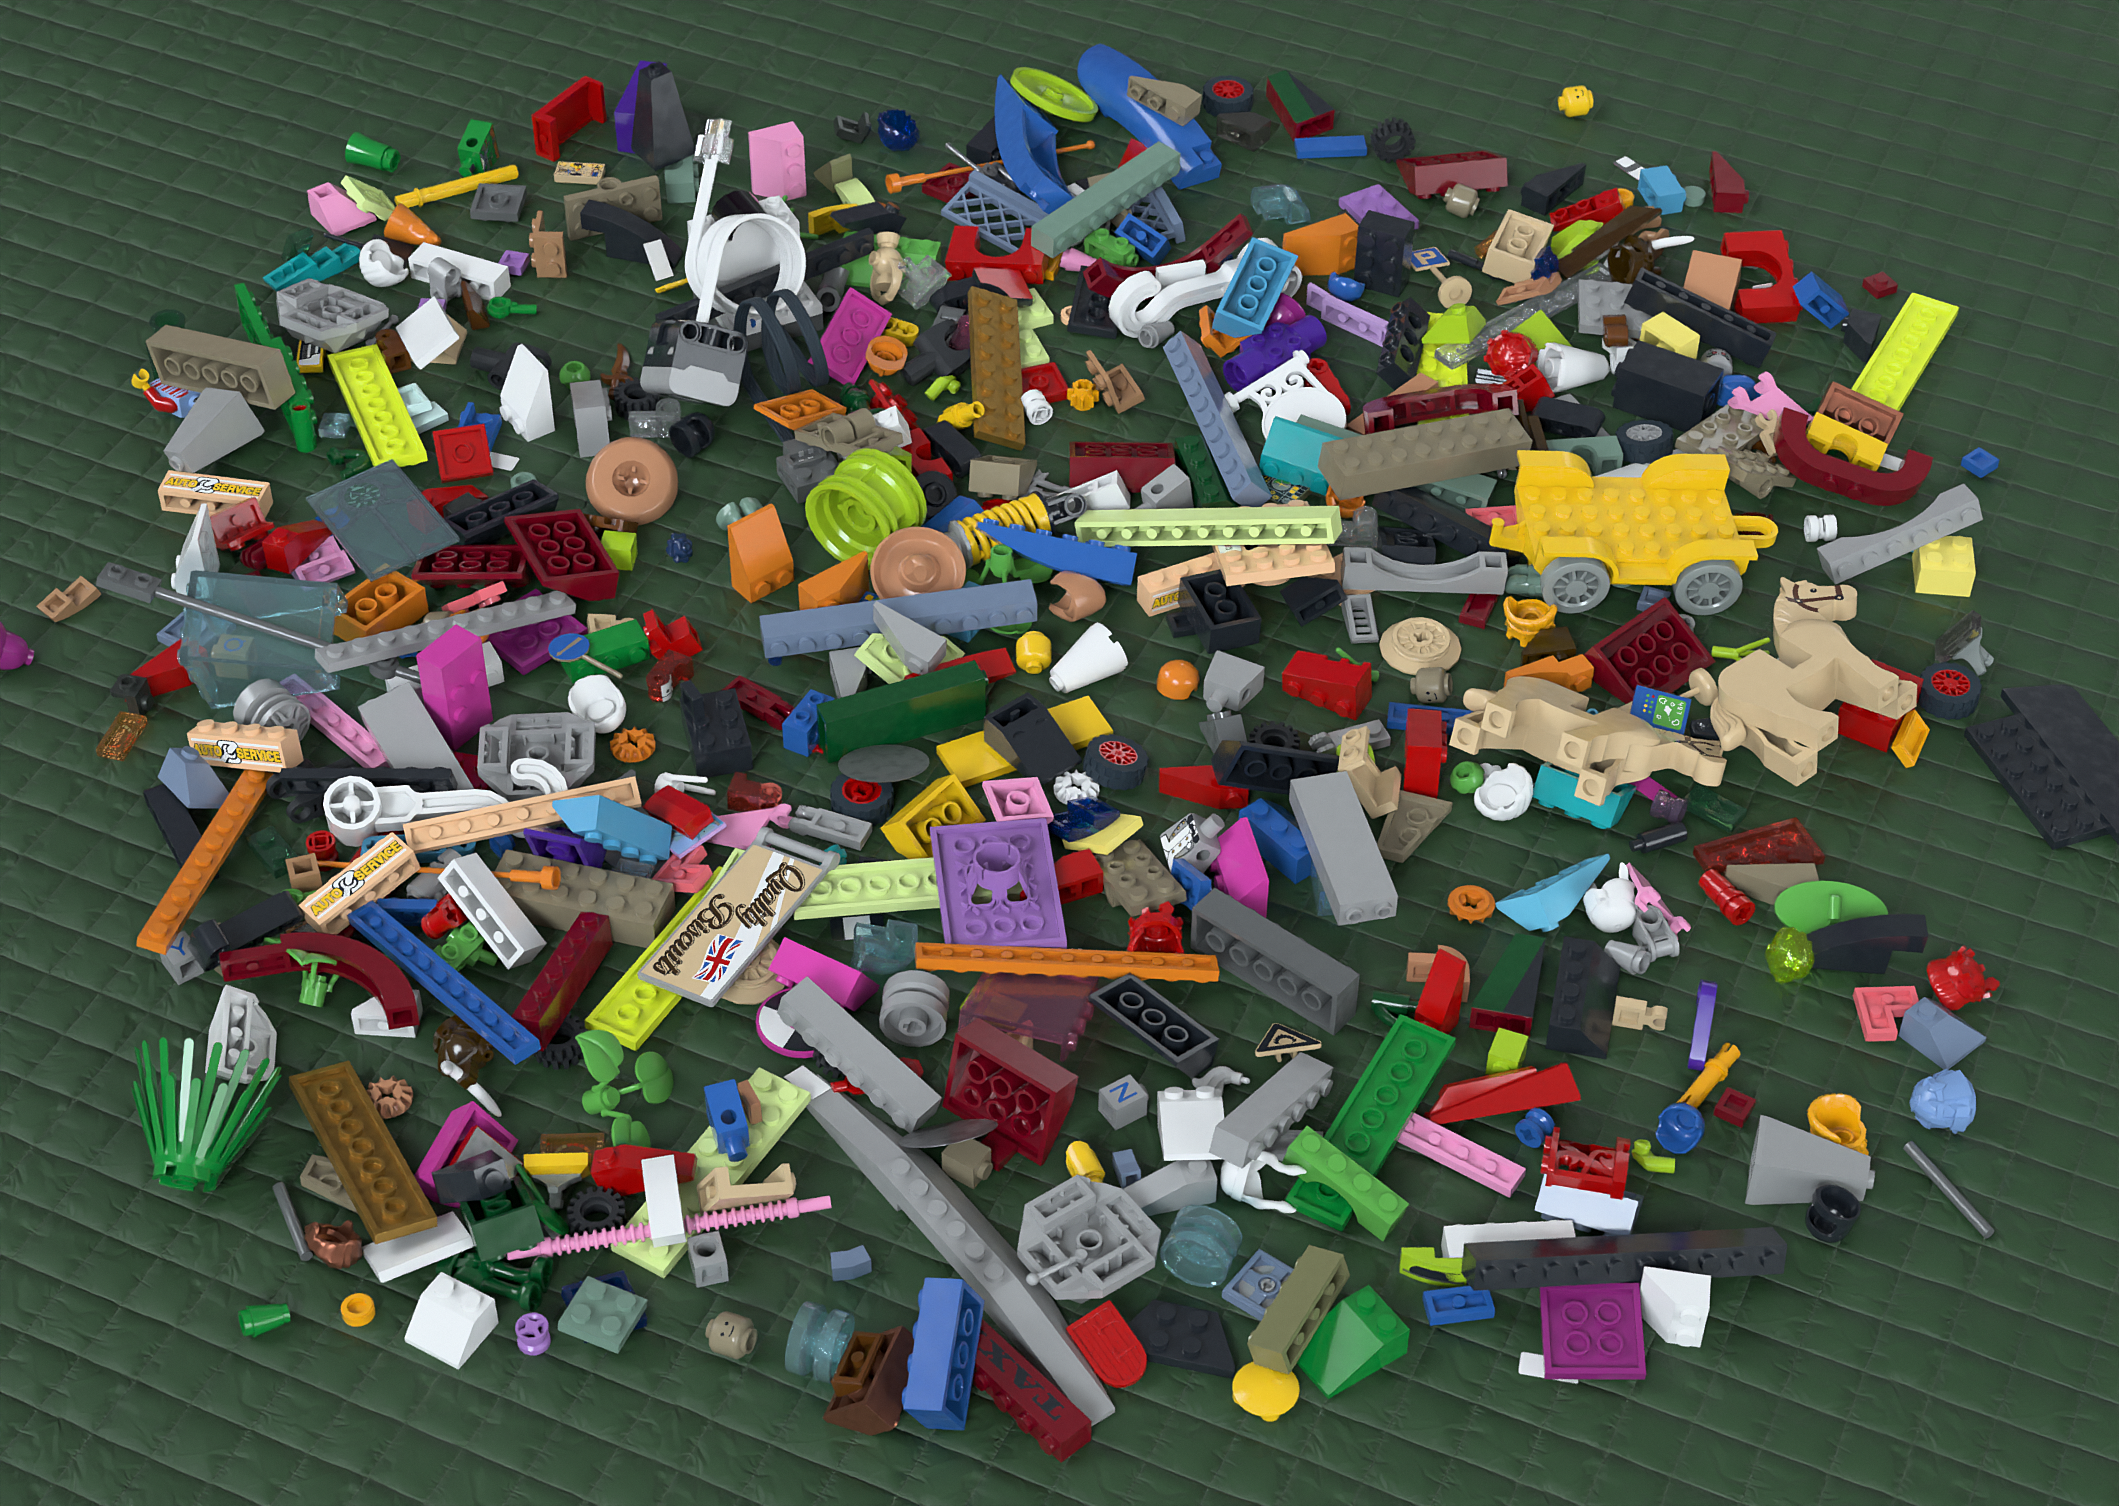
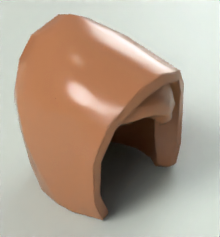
M1062 571L1050 581L1051 584L1059 585L1066 589L1067 592L1059 602L1051 604L1049 610L1069 622L1077 621L1097 612L1106 603L1104 589L1092 577L1072 571Z

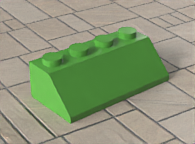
M846 231L844 237L854 234L857 231ZM874 235V251H877L880 248L877 244L876 235ZM900 237L898 246L895 249L905 259L906 264L898 291L929 294L935 286L941 268V242ZM869 255L840 266L850 271L846 285L870 288L873 266L869 264Z

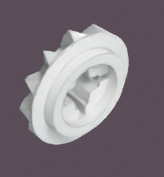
M1076 769L1072 774L1066 771L1062 777L1056 778L1054 794L1060 802L1066 805L1084 806L1097 798L1099 785L1092 781L1093 779L1088 777L1086 772L1081 774ZM1072 784H1075L1076 786H1081V790L1077 787H1072Z

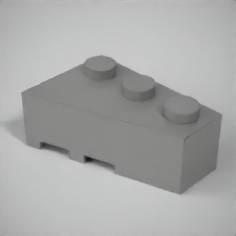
M600 380L570 383L580 458L595 456L604 446L610 443L607 421H612L607 388H602Z

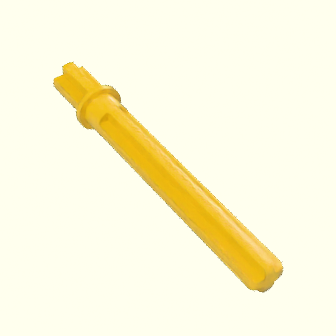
M509 165L420 190L414 188L413 192L395 196L394 200L396 205L403 203L407 208L416 205L422 207L424 203L475 190L478 188L479 183L497 184L516 179L519 173L516 165Z

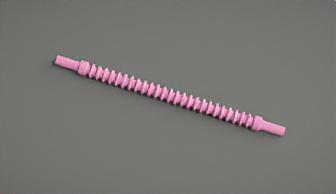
M830 1195L797 1200L794 1197L787 1198L785 1203L778 1200L775 1205L769 1201L767 1206L759 1203L757 1208H754V1205L751 1204L749 1209L741 1206L740 1210L732 1207L730 1212L722 1209V1213H717L714 1210L712 1215H708L707 1212H704L703 1216L695 1213L693 1218L686 1215L683 1223L685 1232L691 1235L693 1230L700 1233L701 1229H706L709 1232L711 1227L719 1230V1226H724L725 1229H728L730 1224L737 1227L738 1223H743L746 1226L748 1221L756 1224V1220H761L764 1223L767 1218H770L771 1221H774L775 1217L783 1220L786 1215L791 1219L799 1217L800 1213L830 1209L832 1207ZM640 1222L638 1227L630 1224V1228H625L624 1225H621L619 1230L612 1227L611 1231H606L603 1228L602 1232L597 1233L596 1230H593L592 1234L584 1231L582 1236L574 1233V1237H569L566 1234L563 1239H560L558 1235L555 1240L545 1237V1241L537 1243L538 1245L535 1248L527 1251L515 1250L507 1253L508 1260L538 1255L553 1257V1253H558L561 1256L563 1251L571 1254L573 1249H576L579 1253L581 1248L589 1251L592 1246L598 1250L600 1245L608 1248L610 1243H613L616 1247L618 1242L626 1245L629 1240L633 1244L636 1243L637 1239L645 1242V1239L648 1237L652 1240L650 1223L648 1222V1225H643Z

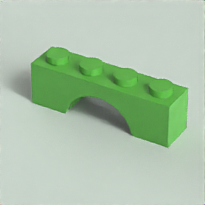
M1309 1126L1304 1128L1286 1151L1282 1164L1299 1165L1307 1172L1297 1176L1306 1183L1312 1181L1320 1182L1337 1191L1353 1208L1357 1222L1381 1241H1384L1402 1220L1409 1203Z

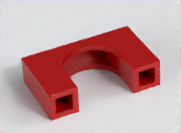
M955 226L945 259L947 281L972 277L974 268L1020 270L1025 283L1043 284L1050 256L1031 246L1032 228H1026L1023 243L1017 251L1006 256L991 257L979 252L981 246L979 226Z
M1782 230L1724 233L1720 247L1722 256L1742 259L1741 267L1753 266L1762 268L1769 272L1776 280V284L1768 288L1738 289L1734 302L1735 313L1754 323L1797 321L1799 311H1802L1803 307L1800 305L1793 286L1798 283V279L1793 275V260L1789 259V244L1787 240H1784Z

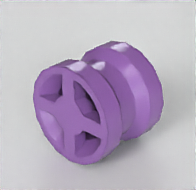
M528 1313L518 1319L515 1331L519 1349L527 1355H538L545 1352L551 1343L547 1319L538 1313Z

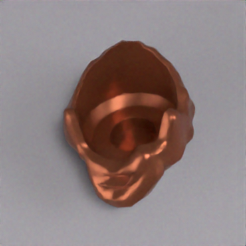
M346 1220L341 1226L321 1224L315 1221L305 1226V1240L308 1242L309 1249L325 1264H328V1267L336 1269L349 1268L351 1265L356 1264L358 1259L362 1258V1238L353 1230V1222L351 1220Z

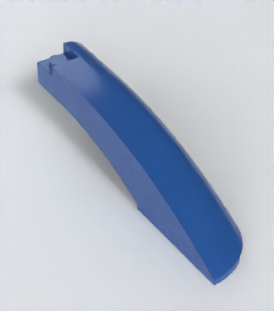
M1103 44L1091 47L1081 56L1077 68L1079 82L1087 94L1096 102L1105 118L1111 117L1120 123L1147 148L1159 141L1181 153L1180 171L1175 177L1170 178L1179 190L1219 178L1222 163L1210 149L1212 141L1194 118L1185 126H1181L1127 96L1130 76L1157 80L1152 74L1129 57Z
M1000 74L997 79L995 97V129L1001 159L1017 187L1033 199L1045 213L1051 214L1075 198L1065 185L1059 170L1056 155V134L1058 130L1040 108L1021 96L1012 87L1010 81Z

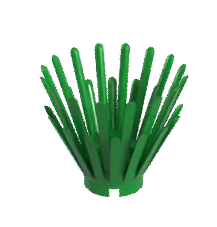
M162 1037L159 1041L162 1121L156 1070L151 1062L149 1044L143 1040L142 1049L145 1070L140 1050L136 1046L134 1047L143 1095L139 1083L135 1080L133 1081L134 1088L131 1087L154 1164L152 1179L156 1180L159 1178L158 1184L166 1187L192 1192L197 1183H204L203 1192L214 1191L217 1188L219 1175L226 1169L270 1112L272 1107L266 1108L254 1122L256 1116L265 1105L266 1098L282 1076L278 1075L281 1067L273 1070L231 1137L265 1073L270 1059L265 1058L261 1061L250 1084L246 1086L232 1114L225 1121L221 1129L248 1060L249 1050L244 1049L241 1051L229 1083L226 1082L219 1085L209 1116H207L223 1045L220 1042H216L213 1045L202 1091L203 1081L201 1079L194 1078L191 1082L194 1041L191 1038L185 1040L179 1111H177V1077L174 1072H169L168 1041Z

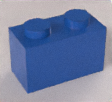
M1130 213L1115 231L1117 238L1124 237L1128 239L1129 244L1135 246V253L1154 266L1159 265L1171 250L1170 243L1166 237Z
M1812 271L1793 286L1800 305L1829 329H1832L1844 317L1850 314L1842 296Z

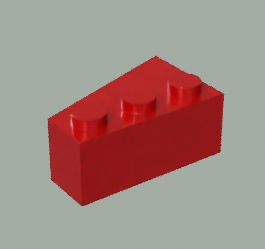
M1298 650L1282 672L1283 691L1293 697L1302 698L1317 707H1324L1336 712L1341 717H1348L1356 721L1372 698L1371 663L1363 662L1362 665L1349 664L1350 660L1346 658H1341L1339 662L1328 660L1327 655Z
M1410 708L1407 710L1403 791L1437 799L1440 764L1446 763L1447 722L1442 721L1441 711Z

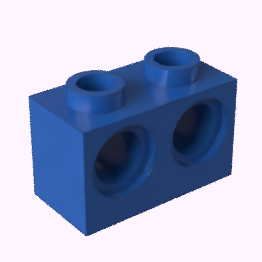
M810 689L782 723L784 748L809 757L812 750L819 744L816 705L834 700L835 698Z

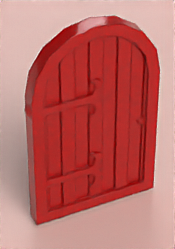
M1110 1300L1066 1328L1067 1333L1091 1365L1094 1373L1105 1384L1115 1388L1128 1387L1143 1377L1147 1368V1356L1142 1343L1134 1335Z

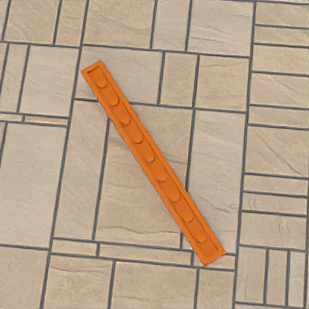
M251 769L243 771L138 935L136 946L163 955L167 954L267 794L266 783L273 773Z
M920 942L915 944L916 969H924L926 971L954 970L960 973L982 971L988 974L1006 972L1017 975H1027L1028 973L1045 974L1047 976L1074 975L1080 978L1100 976L1108 979H1116L1132 973L1140 980L1165 979L1171 982L1194 980L1199 983L1218 981L1219 978L1216 955Z

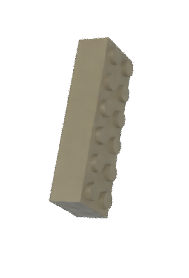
M165 325L146 340L158 376L164 385L202 393L206 387L238 391L248 404L274 410L295 394L291 377L287 371L280 349Z
M506 849L495 870L496 872H510L511 870L542 871L544 866H558L561 872V881L557 890H545L541 887V883L510 881V878L496 877V879L531 924L568 932L580 912L609 915L612 941L648 948L664 930L676 908L673 883Z

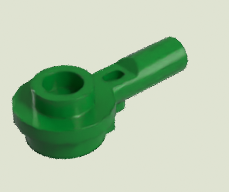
M493 297L487 305V313L497 319L505 318L510 313L537 314V305L518 304L517 302H511L509 298Z

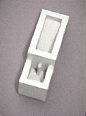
M674 1155L642 1160L646 1201L654 1248L686 1242Z

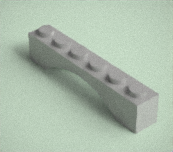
M1961 484L1939 494L1924 512L1898 527L1867 536L1841 537L1818 547L1817 551L1822 569L1834 584H1838L1983 520L1979 501L1965 484Z
M1344 547L1340 570L1342 589L1502 595L1504 594L1508 574L1506 552H1477L1454 562L1437 565H1417L1392 560L1379 554L1372 548Z

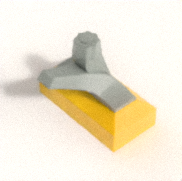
M588 1153L524 1154V1169L534 1182L542 1184L548 1189V1193H550L548 1206L554 1211H560L563 1209L564 1200H562L563 1190L576 1182L582 1181V1178L591 1175V1160Z

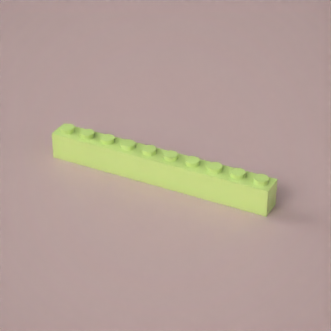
M1339 506L1086 510L1075 521L1076 534L1079 537L1078 542L1085 543L1089 539L1105 542L1104 547H1115V545L1334 544L1342 532Z

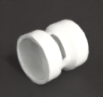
M1029 390L1021 397L1024 412L1027 413L1031 423L1041 425L1051 418L1053 409L1041 391Z
M1807 515L1804 521L1806 541L1816 542L1818 539L1834 541L1837 536L1835 515H1824L1822 518H1818L1815 515Z

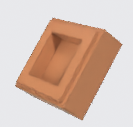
M748 1079L737 1083L744 1114L752 1125L761 1122L760 1101Z

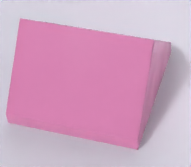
M1038 777L983 781L982 787L997 822L1046 818L1048 825L1053 821L1054 815Z

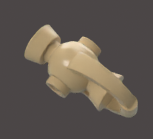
M893 232L876 234L877 244L880 249L872 251L869 255V264L873 266L870 280L871 295L882 306L891 302L897 294L906 264L905 259L895 249L898 246L900 235Z

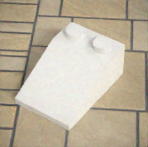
M523 344L517 346L500 395L502 404L500 413L505 421L508 420L513 425L515 432L521 434L529 442L555 431L548 370Z
M201 504L183 544L181 555H177L176 573H172L171 586L172 589H176L177 593L199 600L211 601L220 562L207 504Z
M1201 1086L1196 1088V1090L1169 1087L1165 1091H1157L1158 1131L1164 1161L1221 1159L1209 1153L1215 1126L1224 1119L1223 1100L1220 1089L1210 1086Z

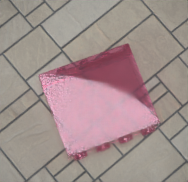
M983 972L960 1010L958 1031L977 1018H980L1000 1031L1061 1044L1060 1061L1064 1062L1069 1052L1075 1051L1078 1036H1083L1086 1021H1091L1095 1005L1088 1000L1090 994L1101 989L1098 988L1099 976H1047L1045 974L1028 973L1026 975H1018L1006 972L995 974Z

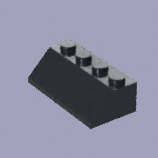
M532 479L449 515L442 520L460 540L452 545L493 544L499 538L511 534L504 522L505 517L555 512L559 496L555 491ZM445 533L447 542H448V543L451 542L452 540H451L450 537Z
M1222 740L1211 758V764L1218 785L1289 795L1290 781L1293 779L1336 773L1340 756L1244 741Z
M1564 936L1545 1049L1606 1059L1620 966L1594 941Z
M1132 973L1126 974L1089 995L1088 1000L1190 1078H1194L1212 1067L1219 1038Z

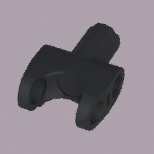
M947 319L932 326L915 339L913 344L921 354L900 369L903 377L910 385H916L934 372L939 377H957L971 366L970 348L956 351L949 348L946 344L949 335L958 326L953 319Z
M515 342L506 353L475 347L470 358V365L472 368L490 372L487 377L489 383L494 388L502 390L518 345L523 344L536 359L537 357L541 358L545 362L542 365L547 370L552 365V360L549 354L542 349Z
M346 756L325 767L350 768L356 766L353 760ZM304 759L303 762L296 766L316 768L308 759ZM280 772L273 774L267 781L266 791L272 798L279 799L296 796L295 800L286 809L287 816L294 823H303L325 814L323 806L325 794H287L283 785L273 790L275 785L281 782L279 779ZM304 807L301 813L294 815L298 808Z

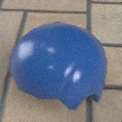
M1336 272L1331 273L1328 280V289L1332 296L1344 302H1352L1359 299L1364 292V283L1336 274Z
M1672 1103L1658 1116L1659 1125L1655 1132L1656 1138L1664 1149L1674 1154H1685L1696 1147L1702 1140L1705 1133V1123L1702 1114L1695 1107L1686 1103Z

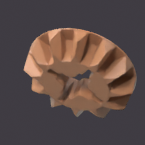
M394 1075L389 1080H384L380 1077L378 1083H369L368 1090H366L383 1119L403 1114L413 1102L412 1087L407 1085L405 1079L397 1080ZM393 1093V1098L385 1097L382 1099V1094L389 1095Z

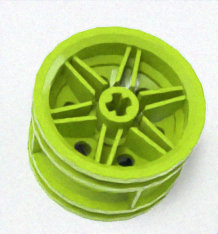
M870 448L858 449L851 453L838 465L834 475L826 477L810 491L805 504L809 526L820 544L841 562L865 550L868 553V570H870L874 552L883 539L903 528L921 527L927 514L923 491L912 473L889 454Z

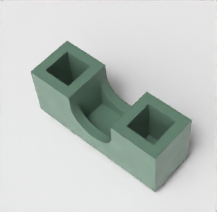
M697 150L695 154L665 167L667 204L696 202L695 192H699Z
M1617 436L1546 440L1549 451L1570 452L1583 458L1593 470L1595 476L1622 468L1623 452Z

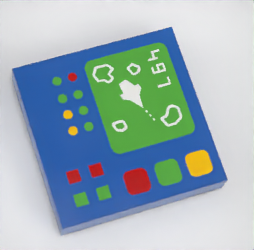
M1637 685L1630 714L1645 720L1653 728L1684 735L1692 699Z

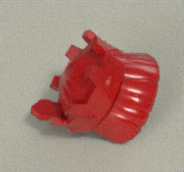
M1502 330L1499 336L1494 339L1490 338L1487 341L1489 345L1487 354L1483 356L1484 362H1487L1492 369V374L1503 376L1504 379L1508 380L1530 364L1535 363L1539 352L1536 344L1526 335Z
M1169 901L1159 905L1160 912L1150 913L1149 907L1142 909V915L1136 920L1130 917L1128 920L1130 942L1127 951L1185 954L1181 945L1183 920L1181 917L1175 919L1171 915L1174 907Z
M1965 945L1956 952L1952 951L1951 955L1946 958L1931 960L1926 968L1933 991L1940 1003L1950 1011H1958L1969 1002H1981L1983 998L1992 997V993L1987 991H1996L2000 985V981L1994 977L1984 980L1983 972L1986 969L1983 963L1978 964L1973 959L1975 952L1971 948L1965 951L1967 949Z

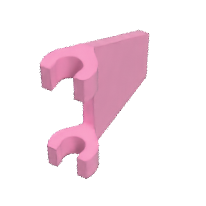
M1768 372L1760 374L1758 379L1761 382L1754 386V389L1763 395L1750 401L1746 390L1739 386L1732 391V394L1735 396L1727 402L1734 409H1743L1755 415L1762 413L1763 417L1769 420L1767 413L1771 409L1775 410L1779 418L1784 407L1809 415L1807 425L1813 419L1810 414L1776 386L1773 376Z
M779 804L769 809L717 816L726 823L727 827L705 842L746 850L756 839L759 830L763 826L766 827L770 820L778 826L788 829V823L792 818L788 815L792 808L788 804Z
M1628 863L1626 867L1638 890L1634 903L1643 912L1648 910V902L1659 908L1663 916L1668 920V925L1676 937L1683 928L1688 932L1691 929V925L1681 916L1674 917L1662 901L1660 894L1640 872Z

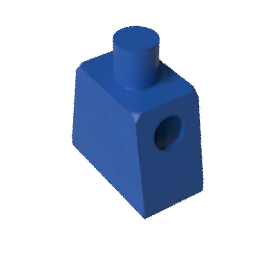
M735 1079L705 1086L706 1112L718 1153H727L731 1162L745 1159L748 1155L746 1148L750 1146L749 1132Z

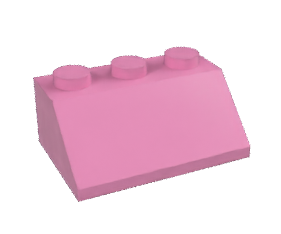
M792 121L748 132L753 194L764 197L779 195L781 198L787 195V200L807 196L804 138L795 123Z

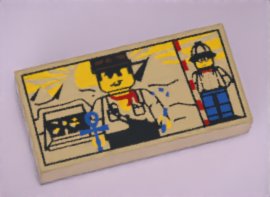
M558 161L554 180L560 183L597 185L598 181L604 178L605 164Z

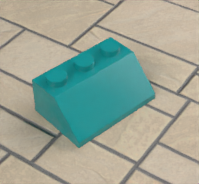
M1275 416L1261 454L1259 470L1262 475L1287 481L1293 485L1309 487L1310 491L1326 496L1329 483L1318 468L1322 443L1344 438Z
M1548 761L1541 765L1532 797L1539 799L1538 803L1545 807L1554 808L1556 806L1565 810L1564 813L1570 817H1583L1591 820V824L1597 828L1607 829V827L1611 828L1616 825L1636 790V786L1628 783L1617 785L1613 788L1610 795L1606 796L1604 805L1598 806L1574 796L1580 774L1553 765V763Z

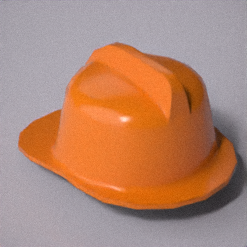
M878 336L869 342L865 359L868 361L870 368L875 373H878L880 377L883 375H893L904 367L907 358V348L898 339L889 336Z

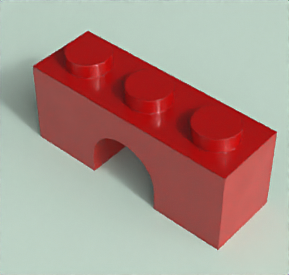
M920 428L910 430L912 443L901 447V449L912 454V475L916 478L927 471H938L947 475L953 481V472L942 457L931 460V443Z

